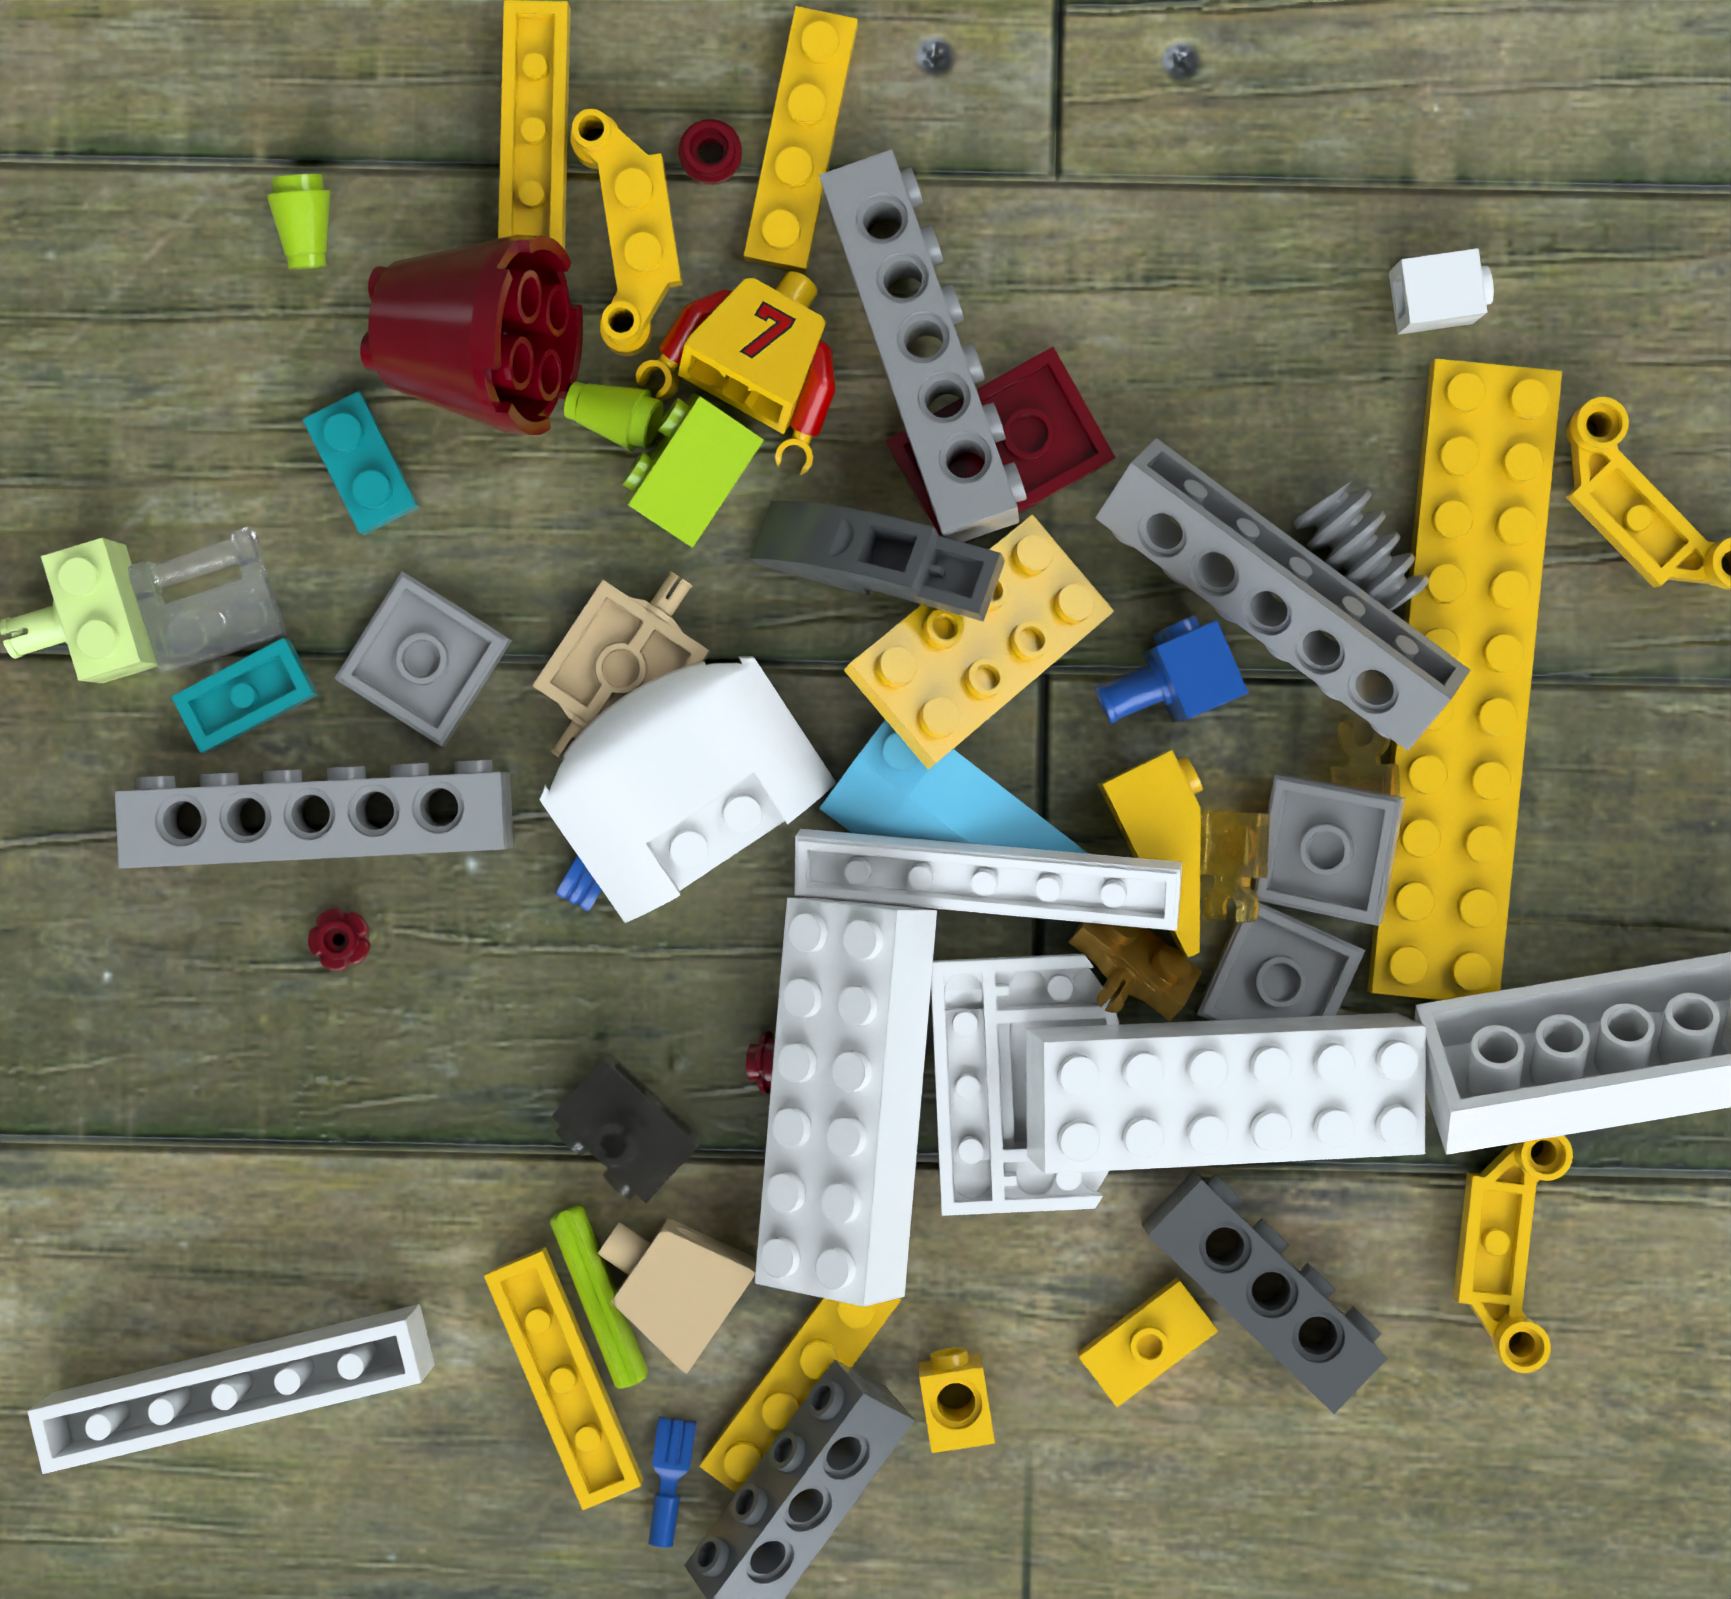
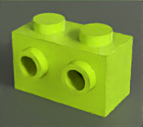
M692 393L686 403L679 398L674 401L657 428V431L665 436L651 457L642 452L636 458L621 483L629 489L622 499L627 505L692 548L764 441V439L694 393Z

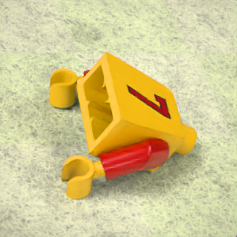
M790 271L784 275L776 289L755 278H746L733 291L722 289L688 303L660 344L659 349L662 352L658 360L645 361L638 367L636 372L637 384L644 386L655 370L662 369L666 377L665 384L658 391L656 399L666 400L671 398L679 388L680 376L783 435L790 424L794 432L792 437L782 442L776 450V464L780 467L785 448L791 445H798L804 449L807 456L806 463L800 475H803L813 464V449L809 445L812 436L820 435L836 390L833 351L827 343L821 340L826 321L821 315L809 309L818 294V289L805 275ZM680 364L679 371L677 372L675 368Z

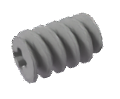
M1349 482L1297 517L1292 525L1295 530L1316 526L1318 530L1308 542V549L1313 551L1330 547L1332 551L1324 562L1335 570L1344 568L1346 571L1345 578L1392 611L1422 591L1427 586L1429 578L1426 574L1405 578L1404 574L1413 564L1415 557L1412 553L1391 557L1390 552L1400 540V535L1395 531L1376 535L1375 532L1384 521L1386 514L1383 510L1362 514L1361 510L1370 499L1372 493L1369 489L1348 493L1346 489L1351 483Z

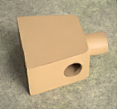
M668 1218L651 1242H648L618 1222L597 1253L627 1274L612 1300L615 1307L686 1374L755 1276L757 1260L751 1255Z

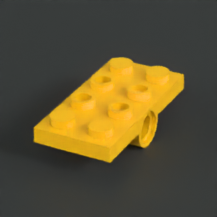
M1033 514L989 549L1000 552L1005 563L984 622L922 604L844 669L846 674L928 770L1114 612Z

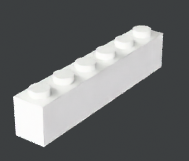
M417 1304L52 1392L27 1412L42 1474L419 1384L435 1366L421 1306Z

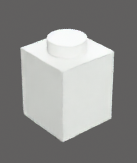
M1479 248L1401 259L1389 271L1397 335L1473 324L1487 313V305L1493 301L1492 274L1487 265L1481 266Z

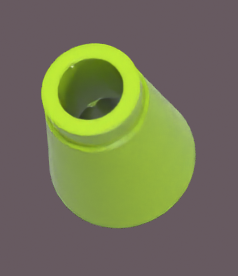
M296 174L272 177V193L266 196L284 255L287 257L288 269L326 267L325 254L327 253L331 190H324L323 175Z
M577 381L571 385L564 405L565 418L576 421L578 424L629 451H633L637 447L650 449L659 434L657 428L664 414L663 401L651 397V392L648 389L584 384Z

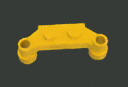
M585 109L579 112L573 120L570 143L576 157L583 165L591 169H599L617 292L611 304L605 308L599 326L600 334L612 352L620 356L630 357L640 354L650 344L653 334L651 319L670 287L683 286L664 161L661 153L653 155L645 153L619 129L617 123L608 115L597 109ZM595 128L604 130L599 139L594 141L585 140V136L590 130ZM627 316L634 319L633 326L627 332L618 333L614 331V324L619 318Z
M1597 397L1579 406L1566 428L1567 439L1571 444L1574 489L1566 496L1570 503L1653 588L1662 586L1667 580L1709 584L1731 590V537L1718 542L1707 541L1618 450L1617 444L1624 439L1629 427L1628 414L1622 404L1609 397ZM1587 419L1596 424L1598 429L1597 437L1591 435L1587 430ZM1723 556L1730 564L1728 574L1725 573L1721 565Z
M1564 1135L1510 1144L1481 1173L1467 1172L1453 1298L1458 1303L1470 1305L1491 1337L1498 1358L1510 1369L1519 1373L1537 1371L1547 1362L1551 1352V1343L1547 1333L1537 1323L1525 1316L1522 1307L1536 1185L1539 1180L1551 1181L1558 1179L1570 1168L1573 1150L1570 1142ZM1542 1140V1152L1537 1157L1532 1158L1531 1149L1533 1145ZM1522 1332L1520 1341L1513 1346H1509L1510 1338L1515 1333Z

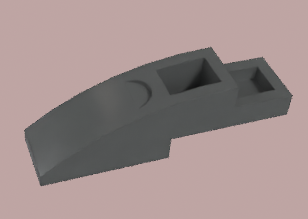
M799 501L770 502L749 558L752 563L853 592L869 596L870 591L873 590L983 622L1005 563L1000 552L941 537L932 526L864 510Z

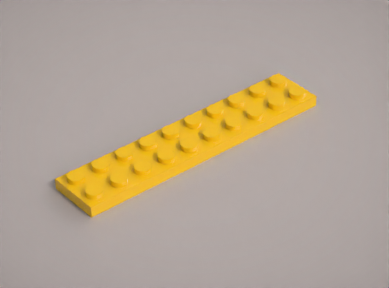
M1434 359L1430 362L1411 553L1415 560L1409 568L1408 576L1426 574L1429 582L1422 591L1406 601L1404 621L1469 668L1470 672L1449 703L1408 751L1392 740L1387 794L1405 797L1383 922L1379 926H1373L1367 991L1370 993L1447 1000L1500 991L1562 371Z

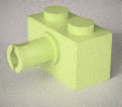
M99 538L41 556L54 599L53 606L0 620L1 635L11 633L12 637H15L3 641L6 650L14 659L30 652L66 642L79 681L105 683L162 666L125 544L106 538Z

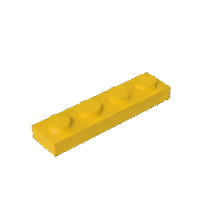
M504 0L498 239L517 234L547 236L556 240L564 250L571 8L568 1Z
M795 6L744 251V259L747 262L807 274L824 193L819 175L828 172L858 30L857 18Z
M546 1246L488 1270L484 1274V1278L582 1510L642 1486L643 1476Z
M820 1298L705 1453L699 1467L736 1493L832 1362L837 1360L851 1368L900 1303L901 1298L865 1307Z

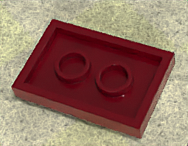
M1054 346L976 389L982 406L994 402L1006 437L1005 440L995 443L1003 466L1015 462L1022 480L1027 499L1016 503L1018 514L1116 459ZM958 399L933 413V415L940 418L951 417L960 411L964 402ZM903 430L887 439L886 445L932 527L942 537L906 430ZM965 453L957 456L952 461L949 471L957 477L970 478L982 470L985 462L975 454ZM976 538L967 540V541H965V542H963V543H969V542H971L972 540H974V539H976Z

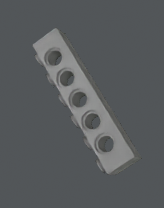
M891 149L820 174L819 177L827 204L942 537L965 542L1019 523L1016 503L1026 500V493L1015 462L1003 466L995 443L1006 439L994 402L982 406L974 383L985 380L974 344L970 343L961 346L954 324L964 321V317L953 285L949 284L940 287L933 266L944 261L933 227L930 225L920 229L913 208L922 205L923 200L912 168L899 170L895 155ZM883 220H892L901 225L899 231L888 239H876L869 235L870 229L876 223ZM902 278H913L922 284L919 291L909 298H896L888 293L892 284ZM922 336H933L942 342L940 350L927 358H919L912 355L908 351L910 345ZM941 395H955L964 402L960 411L948 418L937 417L929 411L933 400ZM972 453L981 457L985 462L982 470L970 478H960L949 471L950 464L961 454Z
M1157 438L1130 463L1095 518L1109 528L1120 542L1136 548L1160 566L1171 580L1187 586L1210 603L1222 618L1238 624L1265 644L1273 656L1282 661L1289 662L1316 682L1324 694L1344 703L1367 720L1379 735L1395 741L1407 751L1449 703L1470 672V669ZM1168 515L1174 517L1181 527L1175 525ZM1219 553L1225 555L1233 565L1226 563ZM1271 592L1279 595L1285 604L1276 600ZM1323 631L1330 633L1338 642L1330 640ZM1375 670L1384 673L1391 681L1381 678Z
M492 760L454 762V774L429 776V763L390 765L391 778L366 779L365 766L326 768L327 781L302 782V770L263 771V784L239 785L238 773L200 774V787L176 788L175 776L135 778L136 790L115 791L118 866L121 869L514 848L510 772H493ZM440 789L450 791L458 802V813L455 819L446 826L437 823L429 811L430 799ZM378 792L387 795L394 806V815L391 822L382 829L374 826L366 814V806L369 799ZM315 795L324 799L330 810V818L327 825L318 832L311 829L303 817V809L306 802ZM251 799L258 801L263 806L266 814L263 828L255 835L249 833L243 827L240 820L242 807ZM188 802L198 808L202 819L201 827L193 837L186 836L180 830L177 821L180 809Z

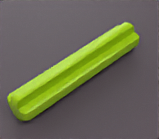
M576 1205L563 1209L553 1215L550 1220L551 1227L613 1383L618 1389L631 1387L646 1378L648 1373L647 1366L628 1318L612 1302L617 1291L604 1258L597 1254L600 1248L584 1208L581 1205Z

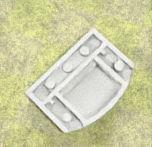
M739 656L742 664L717 663L706 665L704 661L691 664L661 675L626 694L605 709L575 738L563 754L565 759L559 766L550 790L546 784L544 785L539 800L625 923L680 896V890L784 821L789 824L836 784V781L753 656Z
M1084 953L933 960L931 1002L942 1216L1095 1209L1103 1197V1194L1097 1192L1109 1171L1044 1174L1027 1157L1026 1028L1120 1025L1117 1013L1105 1011L1111 999L1102 1007L1098 1005L1097 995L1103 986L1089 969L1094 967Z

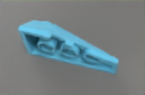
M884 720L819 808L848 831L856 834L1089 854L954 749L928 770L886 720Z

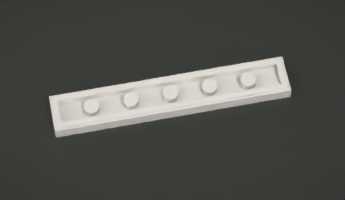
M800 829L795 836V896L1177 931L1182 876V862L810 829Z

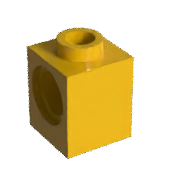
M950 1347L930 1353V1361L918 1362L931 1453L995 1444L981 1353L968 1355L967 1348ZM960 1383L967 1386L973 1392V1396L964 1407L951 1409L940 1403L937 1398L939 1392L949 1384Z

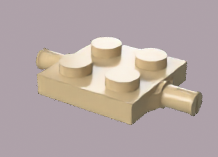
M670 571L668 577L649 603L645 600L628 597L602 580L532 685L557 702L568 718L572 720L550 752L562 758L574 738L596 717L620 698L641 685L676 669L705 662L711 651L684 634L672 618V615L690 588L693 587L690 583L682 579L668 599L681 579Z

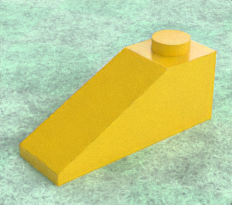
M1167 750L1097 785L1133 858L1182 862L1179 922L1177 931H1169L1178 950L1185 957L1189 958L1200 953L1201 807L1194 794L1203 791V787L1190 760L1186 756L1177 760L1173 750Z

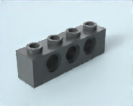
M1193 1170L1141 1224L1145 1232L1335 1414L1388 1359L1374 1343L1381 1335V1332L1354 1306L1344 1315L1328 1299L1336 1289L1308 1262L1300 1270L1295 1268L1282 1255L1289 1244L1262 1218L1254 1226L1246 1221L1235 1210L1243 1200L1222 1179L1215 1174L1206 1182ZM1221 1227H1229L1236 1230V1245L1228 1254L1213 1256L1206 1252V1240L1211 1232ZM1266 1272L1281 1274L1283 1283L1281 1290L1276 1296L1267 1300L1253 1297V1284L1261 1274ZM1316 1316L1327 1318L1328 1330L1320 1341L1311 1344L1299 1341L1300 1327L1307 1319Z
M837 1360L832 1362L685 1563V1568L706 1599H785L915 1421L886 1386Z

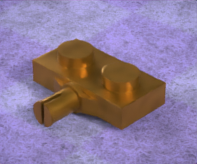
M1080 922L1069 940L1072 946L1092 960L1103 975L1107 977L1104 987L1097 995V1002L1102 1007L1111 998L1105 1008V1011L1110 1013L1119 1012L1123 1008L1127 996L1130 995L1144 1001L1170 1021L1185 1006L1202 973L1200 969L1188 961L1181 951L1170 947L1147 928Z

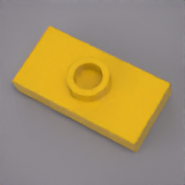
M1177 1276L1080 1349L1077 1354L1114 1405L1119 1407L1216 1334L1218 1330Z

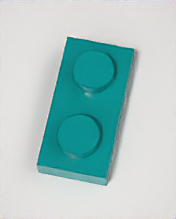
M357 391L302 419L360 534L365 536L420 508L363 393Z
M282 638L171 696L199 752L209 753L319 694L291 640Z

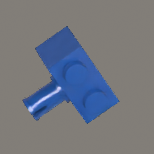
M1196 615L1153 634L1157 646L1143 653L1146 666L1109 683L1094 687L1103 712L1110 724L1161 701L1165 704L1173 723L1188 720L1249 693L1218 621L1216 620L1201 627Z

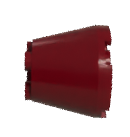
M517 234L398 260L388 267L377 266L372 270L368 281L371 305L368 332L363 336L360 345L361 361L367 370L377 371L381 380L389 388L506 433L541 435L551 429L549 416L554 410L558 399H566L571 385L577 381L581 362L583 309L580 304H571L564 273L568 272L572 262L564 248L553 238Z

